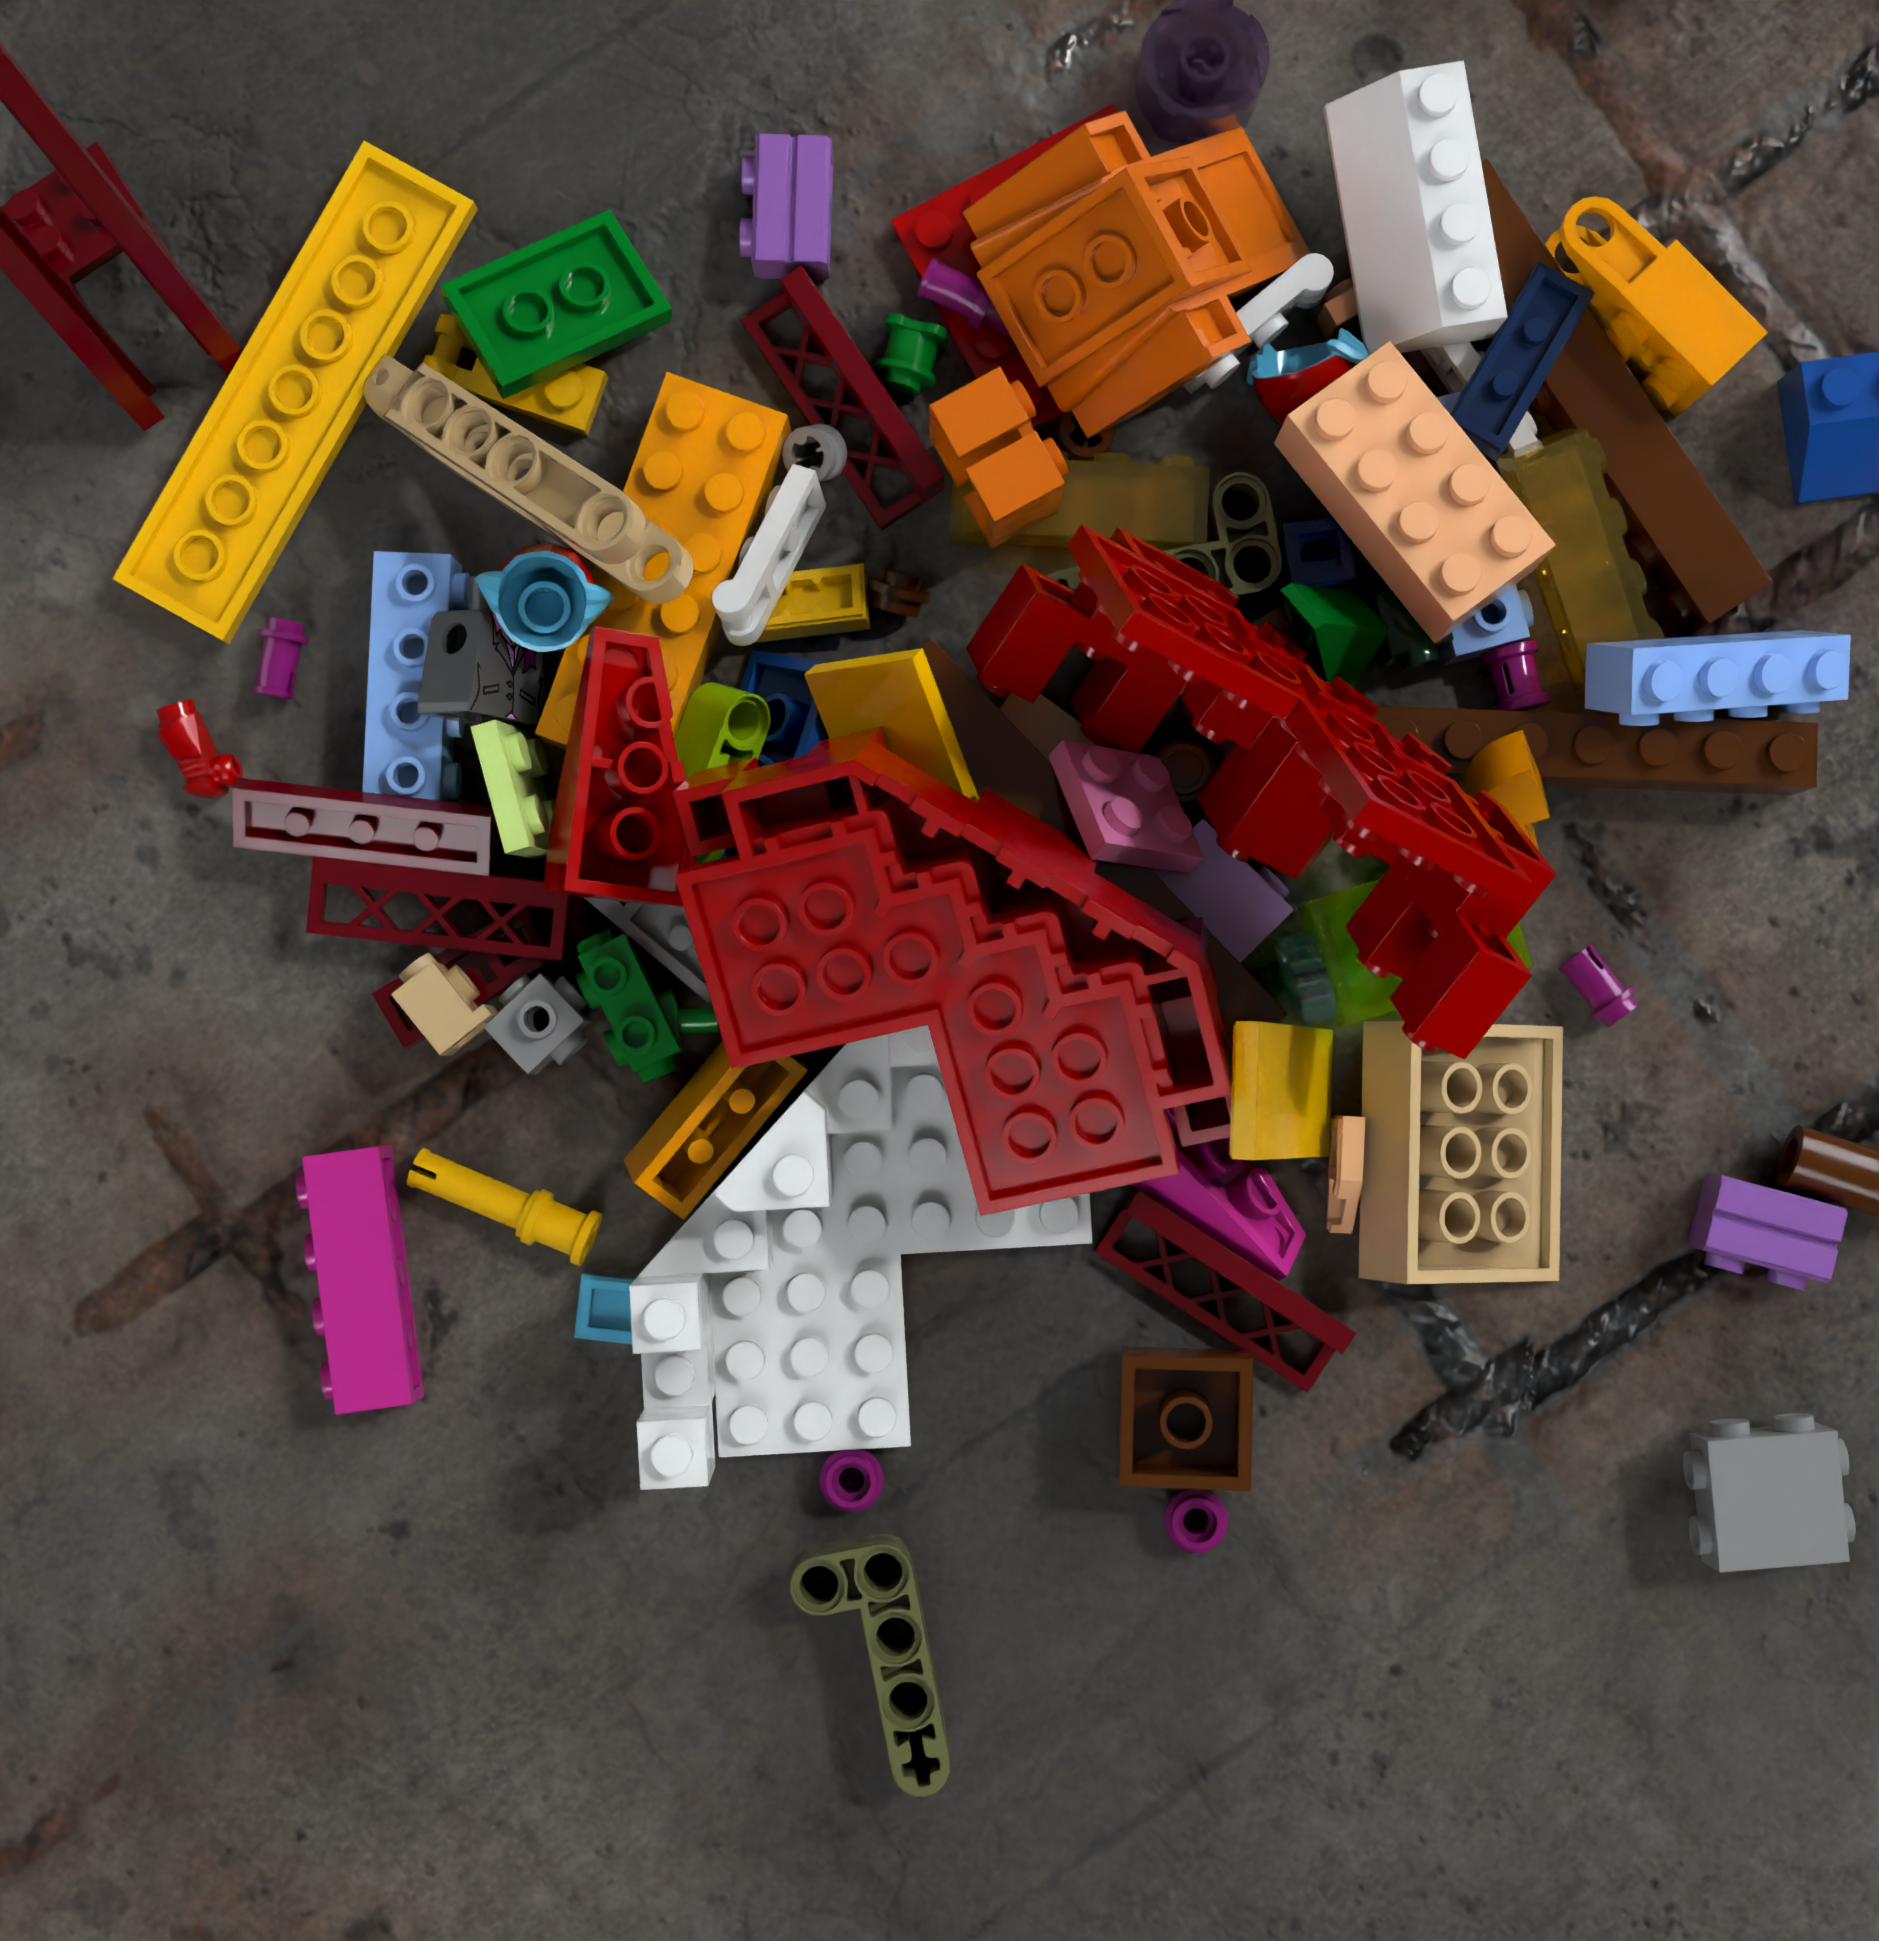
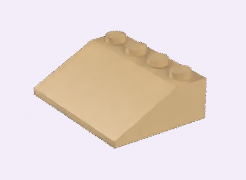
M1363 1021L1362 1117L1366 1118L1363 1183L1360 1193L1359 1278L1401 1284L1559 1281L1563 1027L1493 1024L1464 1060L1440 1048L1434 1053L1420 1048L1403 1033L1401 1027L1405 1023L1404 1021Z

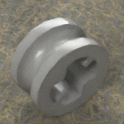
M821 423L796 428L791 432L784 442L782 456L788 472L792 464L816 470L818 480L822 482L834 479L842 472L846 465L847 448L840 432L830 425ZM819 442L821 446L816 449V452L823 451V464L811 466L809 461L814 456H807V444Z

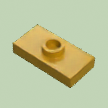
M864 563L793 571L762 634L753 643L870 630L868 577Z

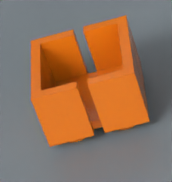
M1000 366L929 405V438L956 487L958 488L969 481L975 490L966 494L963 499L991 549L1058 513L1065 488V481L1062 476L1069 473L1066 461L1054 440L1049 437L1042 441L1036 430L1034 431L1030 419L1036 416V410L1026 389L1019 380L1009 383Z

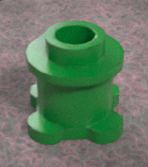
M895 313L887 314L884 324L888 327L886 335L889 337L884 357L877 359L874 369L884 377L883 385L886 388L905 395H919L921 388H931L935 385L936 377L932 373L937 352L946 351L948 340L945 339L947 330L935 323L921 322Z

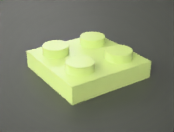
M491 720L471 726L505 854L536 860L547 858L550 826L556 801L554 799L548 800L542 776L547 775L549 770L541 742L538 738L531 739L530 732L498 720Z

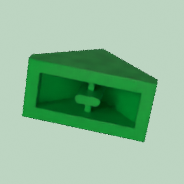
M1290 583L1280 589L1288 623L1302 648L1309 652L1308 658L1317 672V676L1328 682L1329 685L1335 677H1340L1354 687L1390 629L1356 591Z

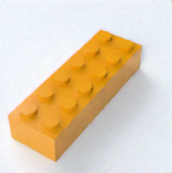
M666 372L623 492L643 511L644 518L671 535L691 554L694 564L693 577L687 589L678 598L667 603L655 604L644 600L595 567L593 577L596 585L607 589L616 599L600 616L588 625L585 632L576 642L565 649L535 734L545 743L564 750L567 748L591 627L594 626L659 637L673 710V717L670 719L675 739L689 698L701 685L722 627L721 619L716 613L712 602L713 591L720 583L734 578L739 568L738 562L741 549L749 537L755 536L783 459L784 442L792 432L787 414ZM659 553L648 561L644 569L645 581H654L667 571L670 564L669 553Z

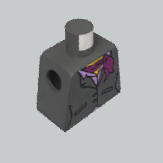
M472 576L469 578L468 610L439 611L431 619L417 713L473 725L498 720L517 728H537L546 704L542 652L522 647L508 637L499 624L495 612H492L478 584L474 580L477 576Z

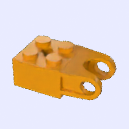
M1593 196L1583 198L1572 205L1562 219L1560 229L1551 234L1545 242L1546 247L1554 258L1556 247L1562 243L1567 256L1574 262L1580 273L1563 272L1570 279L1595 292L1587 306L1632 374L1641 382L1640 386L1653 405L1662 411L1669 410L1676 418L1709 390L1768 333L1677 239L1665 248L1624 209L1608 198ZM1588 213L1602 216L1610 227L1609 241H1606L1597 232L1587 227L1576 225L1577 219Z

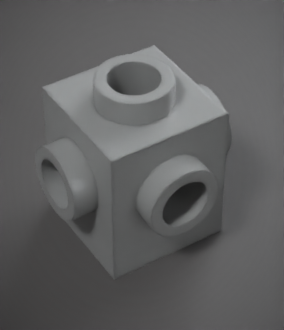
M525 974L499 997L498 1001L504 1008L483 1027L527 1074H538L553 1059L561 1066L575 1055L588 1041L582 1034V1031L592 1021L582 1011L588 1005L583 994L565 976L562 975L554 982L548 975L539 974L531 980ZM545 1009L549 1014V1024L541 1031L537 1025V1017Z

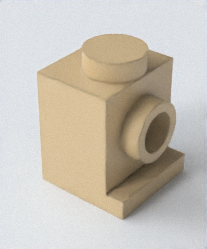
M430 953L421 956L401 972L399 978L404 984L391 994L441 1056H452L481 1033L484 1030L483 1027L498 1013L496 1008L491 1005L482 1004L480 1007H477L473 1000L481 994L459 966L455 965L448 970L444 964L438 963Z

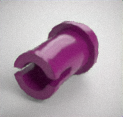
M267 617L265 629H258L257 634L264 638L253 693L294 700L295 694L293 692L301 646L309 644V638L304 637L305 624Z
M1592 943L1558 968L1561 973L1567 976L1595 1011L1590 1016L1594 1022L1601 1019L1607 1028L1639 1005L1632 997V994L1636 991L1633 986L1624 987L1595 951Z

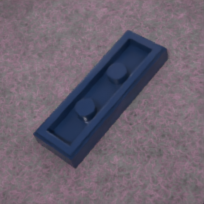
M1538 261L1508 311V317L1494 335L1449 413L1479 451L1495 461L1504 452L1595 292L1541 261Z

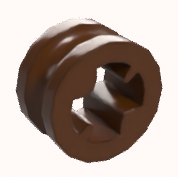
M1072 411L1065 412L1061 417L1057 433L1058 445L1063 454L1071 461L1080 464H1091L1103 459L1111 449L1115 435V426L1097 434L1098 445L1088 448L1087 440H1085L1083 447L1072 441L1076 430L1074 421L1077 419Z

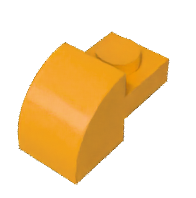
M1520 730L1491 742L1474 757L1467 768L1463 790L1472 798H1475L1480 791L1484 790L1502 804L1538 849L1532 823L1548 819L1550 815L1541 775L1524 732Z

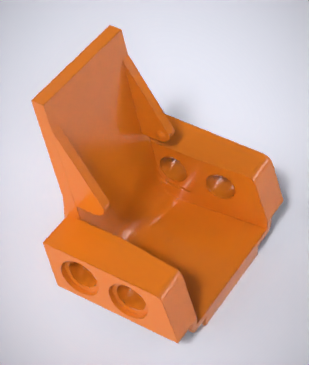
M1126 111L1083 124L962 212L977 240L970 244L971 250L982 268L976 274L1038 387L1047 386L1061 411L1073 412L1087 438L1132 418L1250 343L1251 339L1230 302L1277 279L1302 257L1311 254L1242 126L1151 157Z

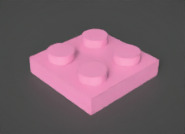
M1062 740L1048 755L1090 859L1190 873L1204 858L1193 834L1192 824L1184 813L1171 784L1169 771L1162 763L1160 757Z

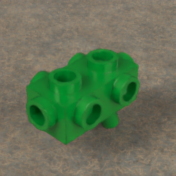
M611 929L593 935L576 945L580 954L577 957L584 971L575 975L579 988L591 1009L602 1006L612 1029L603 1032V1035L619 1067L629 1063L633 1072L638 1073L642 1084L651 1082L678 1068L673 1057L686 1051L681 1034L719 1031L713 1006L680 1008L679 1001L672 989L657 991L630 936L622 934L615 938Z

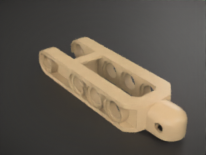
M383 354L365 379L363 389L365 401L381 419L401 431L416 445L450 470L568 549L573 550L577 555L644 600L655 604L667 603L678 598L687 589L693 577L694 564L691 554L671 535L644 518L643 511L617 487L425 363H421L413 372L392 357ZM530 468L522 478L516 480L524 470ZM659 553H669L670 564L667 571L654 581H645L644 569L648 561Z

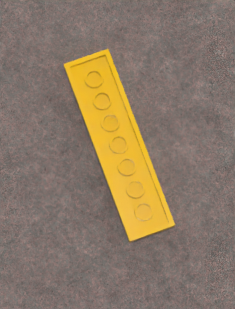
M363 141L113 576V580L225 643L230 644L367 404L363 391L365 379L383 354L394 357L475 216L478 208L473 200L372 144Z

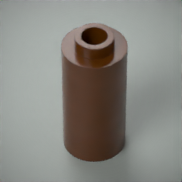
M1801 1125L1795 1126L1788 1134L1778 1158L1776 1168L1777 1184L1879 1217V1150Z

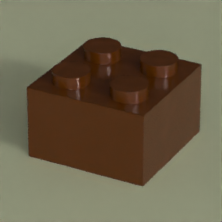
M1122 1346L1119 1487L1251 1491L1254 1359L1250 1350Z

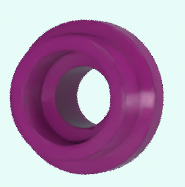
M865 1449L835 1451L826 1459L820 1472V1488L824 1498L830 1505L840 1511L859 1512L869 1508L879 1498L883 1488L884 1476L882 1467L876 1457ZM853 1467L862 1472L864 1483L861 1487L850 1490L841 1484L840 1474L846 1468Z
M1184 1489L1170 1499L1164 1511L1165 1531L1172 1543L1183 1551L1204 1553L1212 1550L1223 1540L1227 1532L1228 1515L1222 1501L1209 1490ZM1194 1508L1202 1509L1207 1515L1205 1525L1198 1530H1190L1183 1523L1185 1514Z

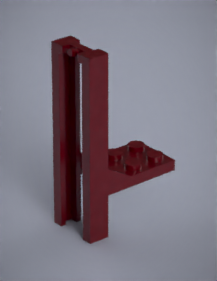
M0 42V100L56 168V170L28 189L14 194L6 204L0 207V269L145 432L165 418L161 410L149 397L156 390L147 377L90 312L75 286L77 282L124 252L208 356L212 355L227 375L230 374L243 351L229 329L179 268L98 142H95L87 149L84 148Z

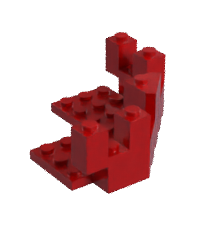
M1082 524L1067 545L1068 550L1080 568L1078 577L1081 582L1075 591L1022 563L966 647L978 672L976 679L979 683L1000 697L1008 698L1013 693L1034 703L1072 645H1074L1082 653L1097 661L1070 700L1082 723L1080 727L1081 732L1098 746L1113 748L1116 745L1126 751L1135 753L1140 752L1177 697L1181 695L1194 716L1191 724L1199 733L1218 744H1223L1226 738L1236 743L1233 750L1197 798L1218 834L1216 843L1219 847L1241 862H1248L1250 857L1294 879L1305 875L1331 839L1346 852L1357 858L1363 859L1369 853L1390 864L1389 869L1345 925L1346 930L1359 949L1356 957L1364 967L1381 978L1388 979L1393 974L1403 979L1389 998L1405 1022L1401 1027L1403 1033L1414 1044L1431 1053L1440 1048L1465 1060L1532 976L1506 938L1556 876L1555 871L1507 809L1484 790L1480 791L1475 798L1467 795L1455 780L1446 776L1452 765L1413 734L1407 733L1402 740L1390 734L1382 722L1374 719L1380 708L1342 678L1335 677L1329 685L1328 682L1318 677L1312 668L1303 662L1309 652L1271 622L1265 621L1260 629H1258L1257 626L1247 621L1240 610L1234 607L1240 598L1223 584L1120 527H1117L1111 538L1108 539Z
M882 726L818 741L806 756L759 767L757 758L753 757L697 771L672 792L691 857L734 846L737 847L739 854L682 868L674 875L731 1069L928 1025L980 1216L1180 1174V1161L1166 1111L1169 1108L1173 1110L1182 1147L1230 1137L1233 1040H1226L1217 1003L1218 977L1203 917L1176 922L1094 873L1098 860L1090 859L1085 846L1001 796L985 788L976 803L890 752Z

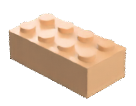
M1391 341L1289 413L1274 442L1275 446L1435 644L1533 572L1556 546Z

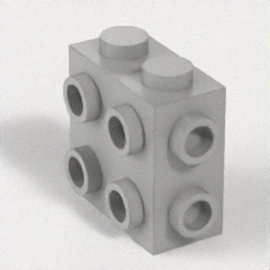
M1790 1413L1774 1416V1426L1750 1428V1422L1747 1419H1719L1709 1422L1710 1431L1689 1433L1691 1451H1685L1683 1454V1471L1688 1488L1695 1490L1697 1515L1690 1516L1689 1536L1693 1551L1696 1555H1701V1561L1719 1573L1850 1562L1848 1542L1854 1541L1856 1527L1852 1509L1848 1503H1844L1842 1478L1847 1477L1849 1474V1455L1845 1442L1838 1438L1837 1430L1814 1422L1813 1414Z

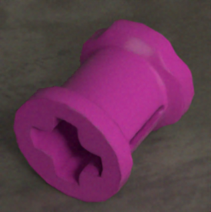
M1536 640L1506 645L1480 655L1482 664L1490 666L1498 703L1493 707V710L1528 711L1552 703L1550 693L1542 691L1534 654L1539 651Z

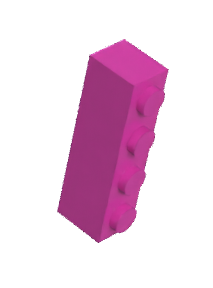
M392 1145L302 1157L303 1170L297 1171L295 1182L297 1198L301 1208L309 1209L312 1233L306 1234L304 1237V1255L308 1270L310 1272L317 1271L320 1297L313 1299L312 1317L317 1335H325L328 1361H323L320 1369L324 1397L326 1400L333 1399L335 1415L414 1404L425 1397Z

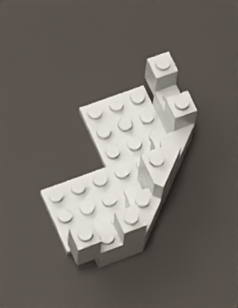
M928 1025L846 1043L629 1286L633 1354H641L644 1410L637 1420L640 1490L709 1486L715 1469L712 1413L714 1395L716 1397L719 1457L911 1446L901 1254L1092 1244L1090 1193L980 1216Z

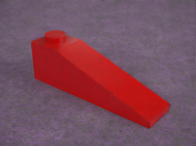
M598 626L591 627L550 826L543 892L609 901L683 907L674 875L679 869L694 866L696 864V856L691 857L672 793L686 780L683 762L677 758L670 719L673 717V710L659 637Z

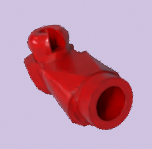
M185 700L157 709L156 712L160 722L158 724L160 731L157 736L171 757L178 763L179 769L182 770V775L185 776L187 784L182 789L194 796L210 799L224 797L228 794L229 787H232L238 778L243 777L241 764L232 754L219 755L200 713L197 712L194 700Z

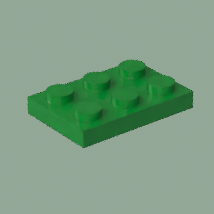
M610 209L440 284L442 300L502 399L672 321V308Z

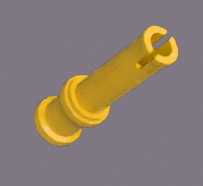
M422 1148L413 1161L414 1165L435 1173L436 1176L417 1169V1171L410 1170L407 1177L408 1186L419 1188L516 1229L515 1236L520 1238V1241L526 1245L531 1246L535 1241L569 1255L570 1263L579 1267L584 1263L592 1249L602 1223V1213L592 1210L589 1214H585L554 1201L553 1193L545 1189L541 1191L535 1190L531 1195L434 1154L427 1148Z

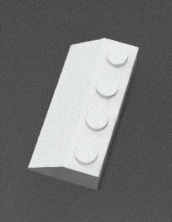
M1464 60L1401 70L1326 104L1324 115L1362 341L1368 356L1389 341L1392 342L1400 353L1491 339L1508 316Z

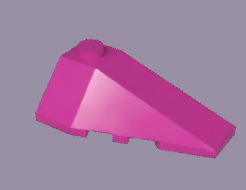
M1172 1108L1166 1109L1180 1161V1174L1131 1185L1279 1281L1286 1278L1306 1234L1269 1172L1261 1167L1254 1168L1250 1160L1232 1159V1156H1229L1230 1137L1182 1147Z

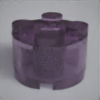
M1174 0L1161 11V14L1148 29L1142 42L1135 87L1139 106L1159 138L1167 142H1178L1187 145L1225 131L1247 126L1257 106L1269 67L1270 53L1268 40L1260 22L1252 14L1249 17L1243 10L1233 5L1234 0ZM1193 66H1202L1204 75L1199 74L1197 69L1191 68Z

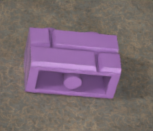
M759 134L755 136V156L743 155L742 192L743 195H753V218H741L740 256L751 257L754 277L759 279H781L802 265L811 280L825 281L830 279L834 161L832 138L821 135H797L796 137H791L788 134Z
M1707 1173L1702 1183L1697 1203L1698 1210L1694 1215L1688 1238V1247L1707 1252L1704 1261L1705 1265L1743 1274L1745 1263L1769 1268L1766 1281L1805 1291L1808 1279L1828 1284L1832 1278L1838 1254L1837 1245L1842 1239L1848 1215L1847 1208L1724 1175Z

